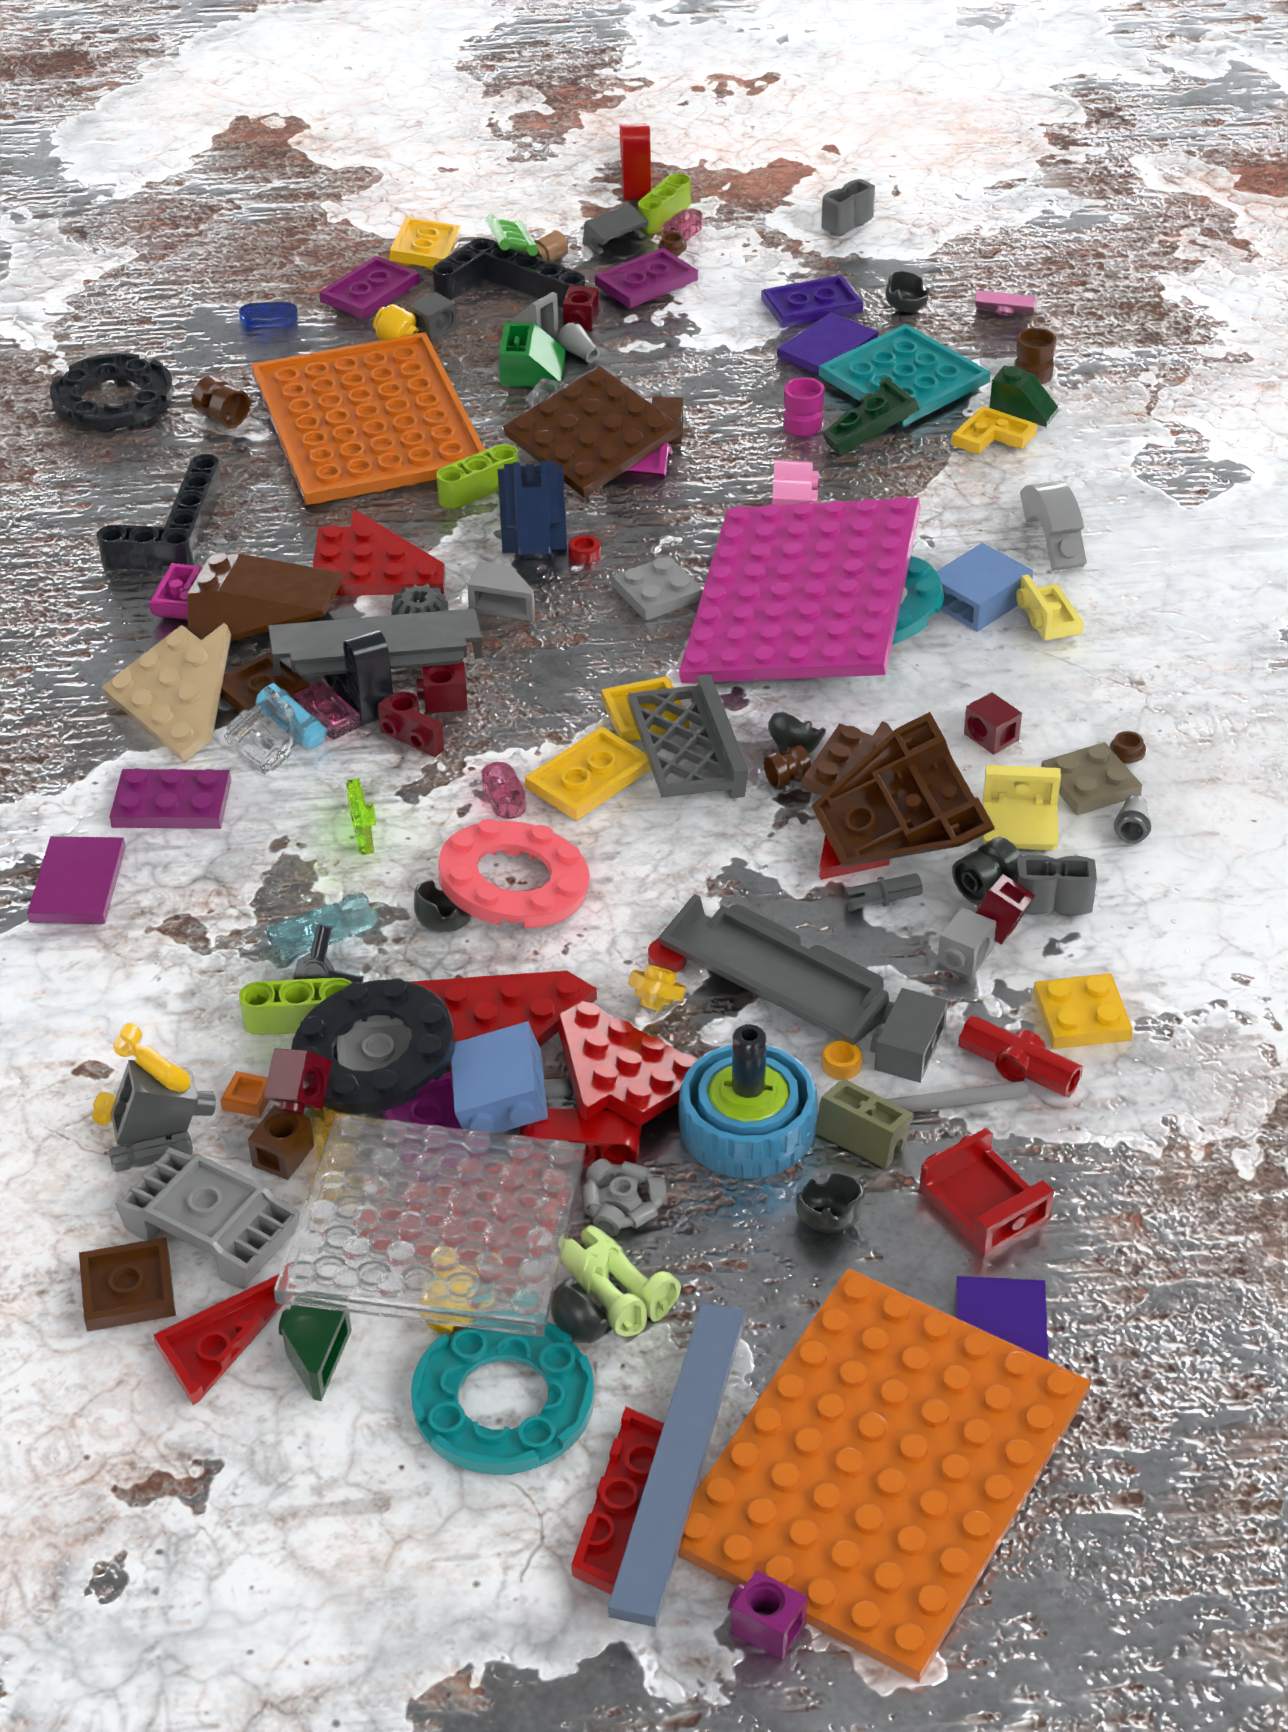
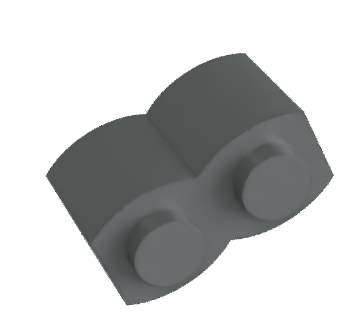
M856 179L846 183L840 189L826 193L822 198L821 228L830 232L831 235L842 236L852 230L854 226H862L870 221L874 216L875 185L863 179Z
M1044 855L1019 857L1017 859L1015 882L1036 895L1025 913L1037 915L1055 911L1070 916L1091 913L1097 882L1095 860L1083 856H1065L1058 859Z

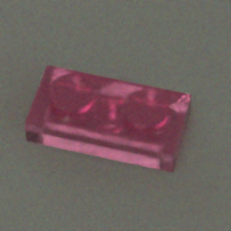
M322 681L292 695L293 700L314 717V721H319L328 729L327 736L332 740L362 726L361 714Z

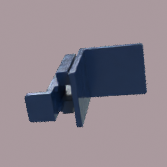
M541 461L538 466H534V464L520 466L519 462L504 464V469H498L502 554L518 553L519 561L552 559V551H567L563 466H557L556 462Z

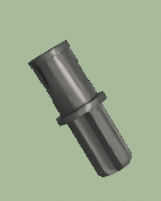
M916 873L884 880L883 877H878L877 882L845 888L846 900H850V903H848L850 911L883 904L886 907L889 906L891 901L918 896L923 892L922 881Z

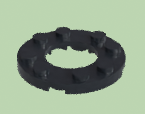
M131 353L102 354L80 360L68 366L69 371L64 376L57 375L50 386L52 407L63 421L82 428L96 429L101 433H107L118 428L140 427L144 425L145 421L158 415L168 406L174 392L172 377L167 367L155 359L148 362L145 359H141L138 354ZM107 380L131 381L142 389L134 395L133 401L128 403L127 399L119 406H109L107 403H103L104 407H99L95 401L83 399V394L88 388Z
M395 978L391 980L351 983L345 989L323 1000L300 1023L293 1038L291 1049L309 1051L332 1060L323 1107L348 1114H370L390 1110L408 1103L418 1097L417 1091L430 1080L438 1081L452 1060L456 1035L450 1013L444 1002L436 994L418 984ZM375 1015L389 1016L390 1019L395 1017L402 1020L403 1024L411 1029L412 1037L407 1050L396 1061L383 1068L371 1071L351 1070L340 1065L334 1057L333 1048L336 1046L338 1036L348 1033L353 1028L354 1023L362 1019V1022H367L368 1017Z

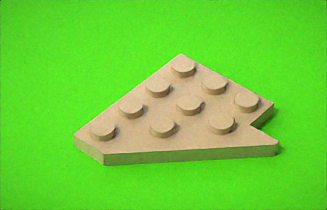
M223 623L204 639L200 640L181 625L101 688L106 697L185 763L212 741L231 632L228 626Z

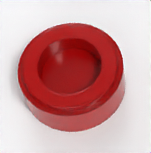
M591 535L576 536L568 543V556L572 561L580 564L595 562L601 556V543Z
M659 939L654 940L648 947L649 965L678 972L687 963V958L661 945Z

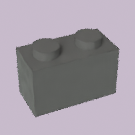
M901 988L895 1003L889 1001L883 1017V1028H877L871 1040L870 1051L875 1053L874 1070L921 1083L946 1027L948 1000Z

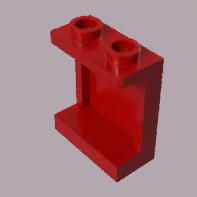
M984 1128L973 1135L970 1134L963 1137L957 1144L941 1153L930 1155L921 1165L919 1191L983 1256L990 1254L1051 1218L1054 1190L1044 1180L1030 1186L992 1149L993 1133L988 1128Z

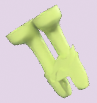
M589 1225L581 1231V1239L585 1249L570 1238L559 1244L558 1253L564 1266L576 1278L589 1297L593 1293L608 1311L607 1320L610 1322L609 1326L620 1336L628 1337L639 1334L646 1326L647 1316L653 1322L662 1319L673 1307L680 1295L681 1284L671 1273L660 1271L653 1274L649 1279L646 1278L623 1254L622 1247L598 1227ZM610 1273L629 1293L622 1294L610 1282Z

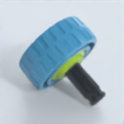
M746 1024L734 1031L732 1045H726L706 1053L688 1069L680 1086L678 1112L682 1140L687 1150L699 1163L725 1176L756 1179L779 1174L794 1166L805 1156L815 1138L818 1104L816 1085L805 1066L789 1053L765 1045L766 1033L764 1030L756 1025Z

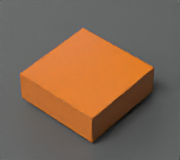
M236 1071L220 1100L222 1110L260 1118L270 1100L264 1098L268 1078Z

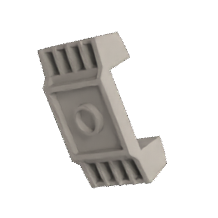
M170 1147L141 1176V1179L134 1186H131L129 1191L115 1203L123 1225L127 1230L145 1241L152 1240L161 1229L215 1256L220 1279L243 1289L297 1231L299 1211L273 1196L265 1186L200 1154L191 1156Z

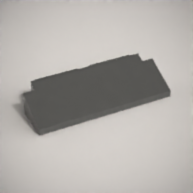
M475 608L269 625L274 676L281 675L280 658L288 657L291 660L292 672H296L302 677L346 673L343 642L375 630L381 631L387 642L391 669L461 663L464 657H467V642H472L474 658H481L482 634Z
M693 894L658 937L659 943L664 947L852 1045H855L883 1022L885 1009L889 1003V995L887 991L883 990L884 981L880 975L821 945H814L809 949L802 946L799 934L742 905L735 904L729 908L722 905L713 917L710 918L704 913L701 897Z

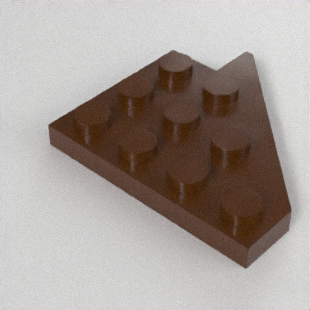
M882 721L872 736L854 726H846L839 723L805 773L801 788L823 796L889 736L893 730L888 723Z

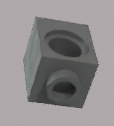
M435 292L409 305L410 312L416 317V327L419 328L418 334L426 332L430 342L457 329L455 302Z

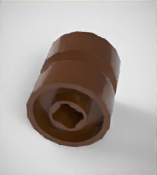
M1028 328L1019 332L1016 343L1017 358L1014 366L1033 373L1041 384L1049 382L1053 377L1054 370L1053 357L1055 356L1057 341L1055 334L1043 328Z
M213 375L202 378L192 393L193 408L227 428H234L240 425L250 410V399L244 391L229 385L226 381Z

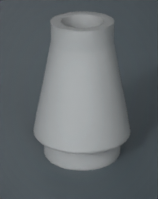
M568 323L561 328L557 339L566 351L584 359L588 363L598 358L599 348L595 346L581 325Z

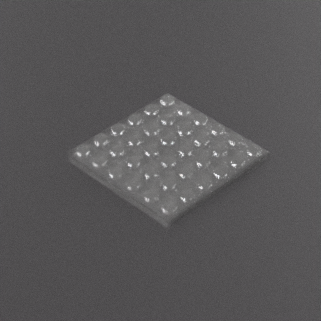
M336 1114L274 1289L275 1303L544 1337L584 1164L586 1144L522 1135L491 1133L481 1130L450 1128L439 1125L401 1122L398 1120L360 1117L357 1115Z

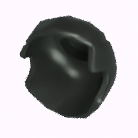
M896 271L891 273L888 278L885 296L888 303L900 312L914 313L926 306L930 289L926 288L924 290L923 278L907 271Z
M785 712L774 713L768 722V730L771 737L785 751H787V748L800 744L807 753H811L826 733L825 728L822 727L819 730L812 728L811 721L802 722Z
M432 879L416 886L414 891V911L423 927L437 932H449L464 927L470 921L471 915L451 902L443 890L435 887Z
M841 1173L831 1174L829 1180L824 1184H817L814 1178H812L806 1184L803 1191H800L796 1196V1212L800 1219L815 1231L821 1233L843 1232L851 1228L860 1217L864 1199L863 1186L855 1178Z
M569 1277L555 1288L550 1302L553 1322L561 1331L572 1336L573 1341L576 1343H593L612 1330L607 1316L589 1297L583 1287L572 1277Z

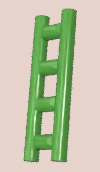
M492 214L486 217V223L502 250L527 251L531 256H535L538 253L539 249L521 220L497 219Z

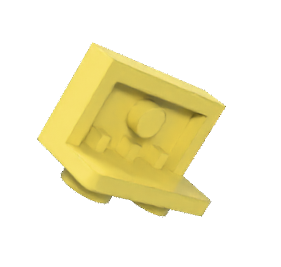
M1029 574L1021 576L1020 589H1017L1016 592L1017 603L1021 609L1025 610L1029 616L1031 626L1038 630L1044 641L1083 634L1084 622L1058 584L1037 587Z

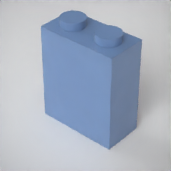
M982 542L937 570L944 591V601L940 611L978 632L1018 606L1016 592L1017 589H1020L1021 576L1029 574L1032 579L1033 570Z
M528 1021L456 1042L451 1060L454 1109L468 1141L548 1119L541 1049Z

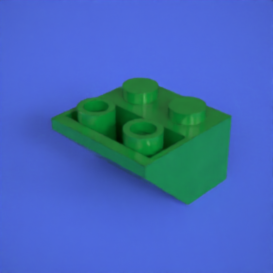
M505 322L499 350L500 386H511L513 388L538 386L545 389L561 387L566 355L565 349L535 323Z

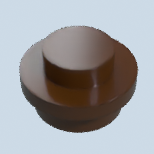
M678 232L663 234L662 240L659 242V249L663 247L675 256H679L687 249V242L684 240V236Z
M1120 732L1110 743L1111 750L1125 764L1138 762L1145 757L1146 745L1142 736L1136 732Z

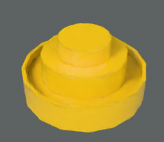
M647 965L645 972L632 970L628 985L636 988L634 995L641 998L639 1004L657 1011H662L663 1005L671 1006L673 1000L683 1001L687 988L675 981L677 973L654 965Z

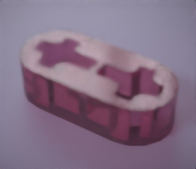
M697 209L681 210L662 225V235L667 232H678L684 236L685 241H688L702 230L703 213Z
M505 762L487 764L481 772L482 787L494 813L504 819L520 817L526 810L525 790L514 769Z

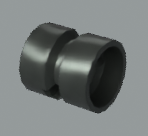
M993 838L980 846L977 851L970 852L954 863L952 868L954 883L964 898L971 903L981 904L988 891L1003 874L1015 881L1017 859L1022 856L1014 844L1006 838Z

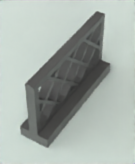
M711 675L697 676V683L694 686L628 693L627 702L661 798L728 790L730 798L745 797L748 768ZM691 699L692 704L687 709L674 702L676 700ZM651 703L658 706V708L654 712H650L640 707L639 704ZM665 711H669L679 716V718L674 723L661 717V715ZM690 721L701 726V728L694 732L683 727V725ZM654 724L667 731L661 737L648 731V729ZM676 734L689 741L683 747L670 741V739ZM696 744L710 750L706 757L692 751ZM663 748L676 755L670 761L657 755V753ZM683 759H686L698 766L691 771L678 764ZM708 769L719 774L720 778L708 779L702 776L701 773ZM673 773L685 780L679 783L668 784L666 777Z

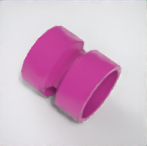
M806 377L792 379L787 382L784 387V429L788 433L797 436L817 434L823 427V384L818 380Z

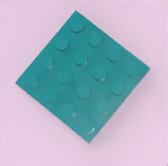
M907 324L819 366V377L859 401L867 393H872L873 395L880 388L879 382L883 378L888 377L915 398L919 410L911 414L906 420L897 422V424L903 427L988 384L991 372Z

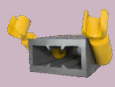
M126 1023L122 1027L113 1043V1048L119 1056L129 1057L134 1055L136 1059L128 1060L116 1097L107 1092H100L93 1103L94 1111L92 1112V1118L94 1122L98 1125H107L112 1122L117 1144H132L133 1142L161 1136L171 1139V1134L187 1132L193 1116H213L216 1107L214 1092L197 1091L193 1073L190 1069L179 1067L166 1060L150 1046L145 1048L139 1043L142 1040V1032L140 1028L131 1023Z

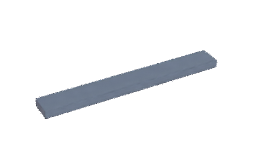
M701 1302L608 1605L609 1618L657 1627L745 1324L746 1313L743 1309Z

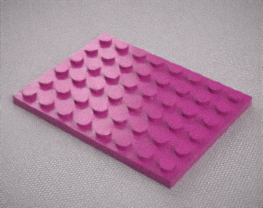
M897 497L881 500L864 499L862 501L847 502L837 500L829 503L810 504L803 502L796 505L770 504L761 507L738 506L727 508L680 666L679 676L681 683H697V676L711 675L714 682L886 675L921 511L919 497Z

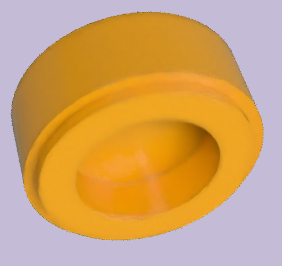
M846 1041L831 1042L822 1051V1069L831 1078L838 1080L843 1078L846 1080L851 1079L861 1071L862 1052L857 1045H852Z

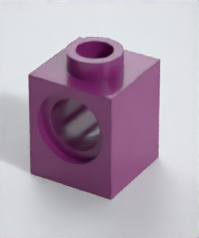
M756 1570L746 1586L739 1584L729 1600L728 1611L731 1612V1634L783 1660L806 1625L808 1596ZM759 1611H770V1612H772L773 1614H770V1615H761V1614H758L757 1612H759Z

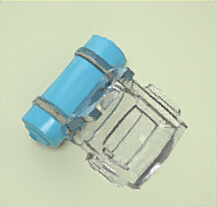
M272 683L260 691L257 695L256 705L251 710L244 709L226 727L227 733L224 735V738L244 761L265 775L267 772L277 769L291 755V749L298 744L304 745L309 750L321 745L328 733V729L320 723L316 716H312L293 700L286 690Z

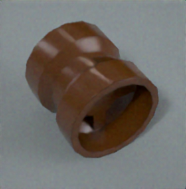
M799 744L787 748L786 753L783 754L774 752L765 755L763 765L770 785L774 789L788 786L790 780L803 781L805 773L811 766V761L807 751Z

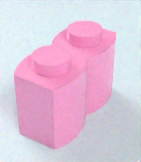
M774 460L772 504L796 505L803 502L810 504L818 502L819 471H812L813 462Z

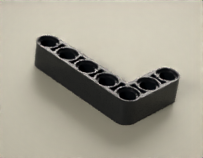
M477 238L470 241L433 266L434 293L437 292L449 300L459 297L482 280L487 279L537 299H541L554 292L557 294L558 307L563 308V301L569 285L585 287V276L580 272L537 256H531L523 251L514 249L502 250L497 241L488 238Z
M201 454L192 458L165 527L107 525L99 529L97 540L102 564L112 569L167 571L171 563L194 565L222 491V479L217 456Z
M326 612L325 616L308 620L305 622L327 621L334 619L328 612ZM375 630L343 642L346 673L321 675L359 726L379 721L377 704L393 694L388 645L381 631Z

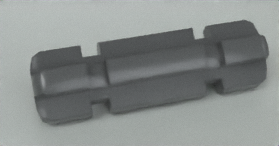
M183 1131L171 1134V1139L161 1136L133 1142V1147L126 1148V1144L112 1147L109 1149L111 1166L114 1171L119 1172L131 1169L130 1165L135 1163L137 1167L154 1164L166 1153L169 1147L191 1155L193 1154L191 1137L188 1132Z

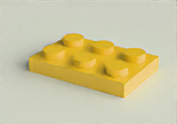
M406 216L390 249L389 261H395L402 266H425L428 270L433 271L435 264L453 253L460 237L461 225Z
M601 726L525 776V788L577 821L651 771V767L646 753Z

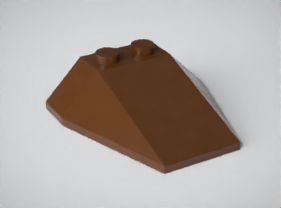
M225 553L209 556L187 594L188 630L202 640L225 623L231 632L230 641L267 632L269 631V625L301 623L323 617L344 579L341 572L240 553L229 555Z
M931 712L896 728L811 806L842 867L959 847L995 830L978 797H974L953 760L946 739Z

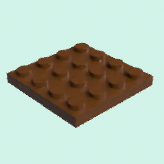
M600 365L503 426L505 436L539 463L541 461L556 462L557 466H563L564 482L584 498L660 449L665 442L669 443L681 435L679 424Z

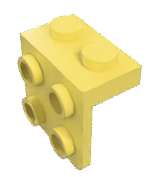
M986 765L983 807L991 819L995 830L983 835V844L993 838L1002 837L1013 843L1017 849L1050 851L1057 849V805L1061 768Z

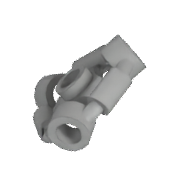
M607 1159L595 1161L586 1172L587 1184L581 1187L584 1212L593 1217V1225L604 1231L608 1236H616L621 1229L629 1226L633 1229L638 1228L658 1216L657 1210L660 1206L667 1205L664 1177H655L650 1174L649 1168L624 1161L622 1165L611 1164ZM641 1184H647L648 1202H642L639 1198L637 1188Z

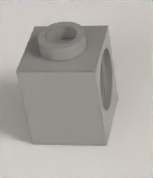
M961 907L940 934L937 963L973 977L994 949L996 921Z

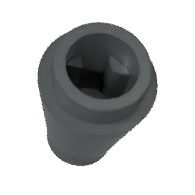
M1132 795L1126 799L1114 821L1116 834L1122 841L1129 844L1141 842L1151 832L1147 802L1139 795Z

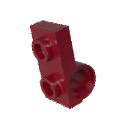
M407 691L396 692L377 704L380 732L435 758L444 751L442 722L420 713L419 700L415 694Z

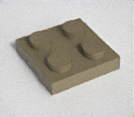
M1105 742L1042 761L1041 767L1061 768L1059 795L1077 816L1126 801L1132 795L1141 796L1142 784Z

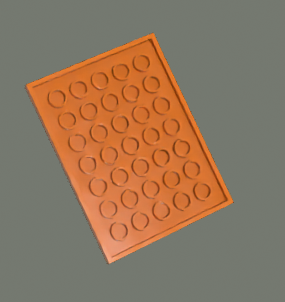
M426 332L251 364L253 377L306 505L323 504L330 500L353 498L361 494L384 492L392 488L415 486L419 483L437 480V471L442 467L485 450Z
M847 1268L696 1490L677 1555L735 1586L739 1584L746 1586L756 1570L808 1596L807 1624L920 1682L1088 1395L1091 1380Z

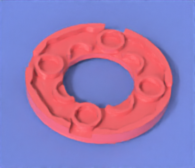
M484 819L477 824L459 830L443 845L438 863L439 884L445 895L458 908L475 918L495 925H501V920L509 923L524 922L523 928L549 926L572 916L585 901L590 878L588 865L576 846L555 834L548 826H535L516 821ZM499 850L512 856L528 853L529 859H540L547 866V872L550 873L551 877L541 888L531 891H511L499 888L488 882L479 873L478 863L480 859L489 853L494 856L497 855Z

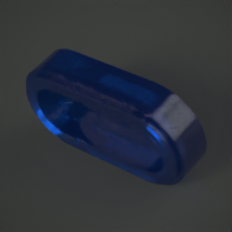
M290 302L249 303L239 309L240 322L247 327H285L294 324L298 320L297 306Z

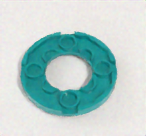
M911 556L904 586L907 589V595L900 605L892 645L902 642L922 631L928 626L927 619L934 612L939 613L943 605L944 591L940 575L927 561Z
M513 1313L477 1317L468 1320L469 1326L449 1336L446 1333L442 1334L422 1355L415 1369L411 1385L415 1423L426 1443L439 1456L458 1467L493 1475H513L541 1467L570 1449L583 1434L590 1421L594 1407L595 1392L593 1371L587 1355L583 1356L581 1351L572 1343V1336L561 1331L558 1326L546 1320ZM496 1361H515L534 1369L543 1377L548 1388V1399L540 1414L527 1418L519 1427L513 1429L505 1426L504 1429L492 1430L478 1425L476 1421L473 1422L465 1415L464 1409L459 1404V1390L466 1378L479 1367Z

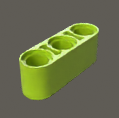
M675 173L667 176L638 202V212L648 221L647 228H639V231L644 234H657L690 207L691 179L688 175Z
M500 444L439 469L436 475L439 504L445 508H458L498 492V469H504V464L519 462L518 449L513 445Z
M345 978L251 982L245 985L239 992L244 1028L248 1032L257 1035L296 1033L300 1023L312 1009L329 996L345 989L352 982Z

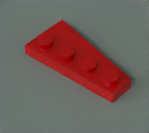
M626 1406L621 1418L618 1436L614 1438L609 1453L610 1460L604 1477L601 1476L596 1491V1501L592 1512L588 1514L571 1564L573 1577L612 1595L664 1426V1423Z

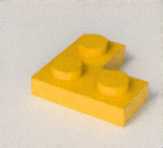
M981 406L952 434V445L964 449L966 452L980 454L993 440L1005 443L1009 447L1023 449L1036 435L1037 424Z

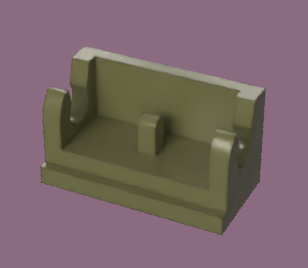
M843 1078L821 1097L815 1133L886 1169L892 1162L894 1149L900 1152L903 1150L914 1114Z

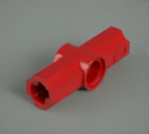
M971 1015L965 1022L964 1028L959 1035V1047L993 1062L998 1073L1008 1081L1019 1082L1029 1079L1062 1096L1070 1097L1076 1090L1077 1084L1082 1077V1065L1046 1049L1043 1040L1030 1030L1021 1029L1014 1034L984 1019Z

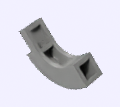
M1063 481L1025 486L1020 491L1026 523L1040 521L1045 534L1052 571L1083 567L1087 563L1081 535L1084 523L1079 505L1070 487Z

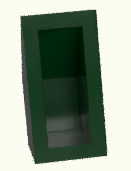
M1004 365L992 379L991 409L1047 427L1058 413L1057 404L1033 373L1021 370L1019 367Z
M297 1293L290 1309H284L282 1312L278 1331L279 1335L283 1336L286 1355L312 1399L322 1401L352 1331L349 1307L346 1302Z

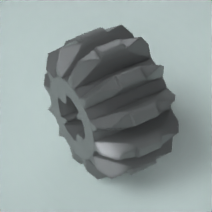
M414 584L412 588L402 587L401 593L394 594L391 615L448 611V601L446 600V595L441 594L440 588H430L429 584L423 587Z

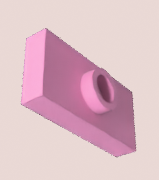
M978 290L976 293V309L993 310L1001 316H1012L1013 313L1035 315L1036 299L1034 296Z

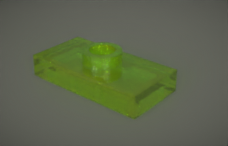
M360 778L347 780L348 807L359 853L361 855L373 854L374 846L371 826L376 825L373 803L366 804Z

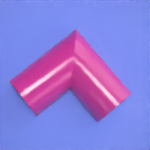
M171 563L149 601L152 614L158 617L188 620L187 594L203 567Z

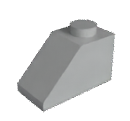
M552 292L533 302L516 315L512 322L535 323L559 344L557 339L559 333L557 294Z
M479 561L467 584L469 609L475 608L477 613L534 621V590L512 566Z

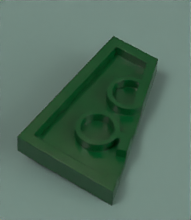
M885 377L879 382L880 388L873 395L872 393H867L861 398L862 405L855 411L845 412L823 432L825 442L839 455L850 452L859 444L871 437L880 435L885 429L897 422L906 420L911 414L917 412L919 407L916 399L888 377Z

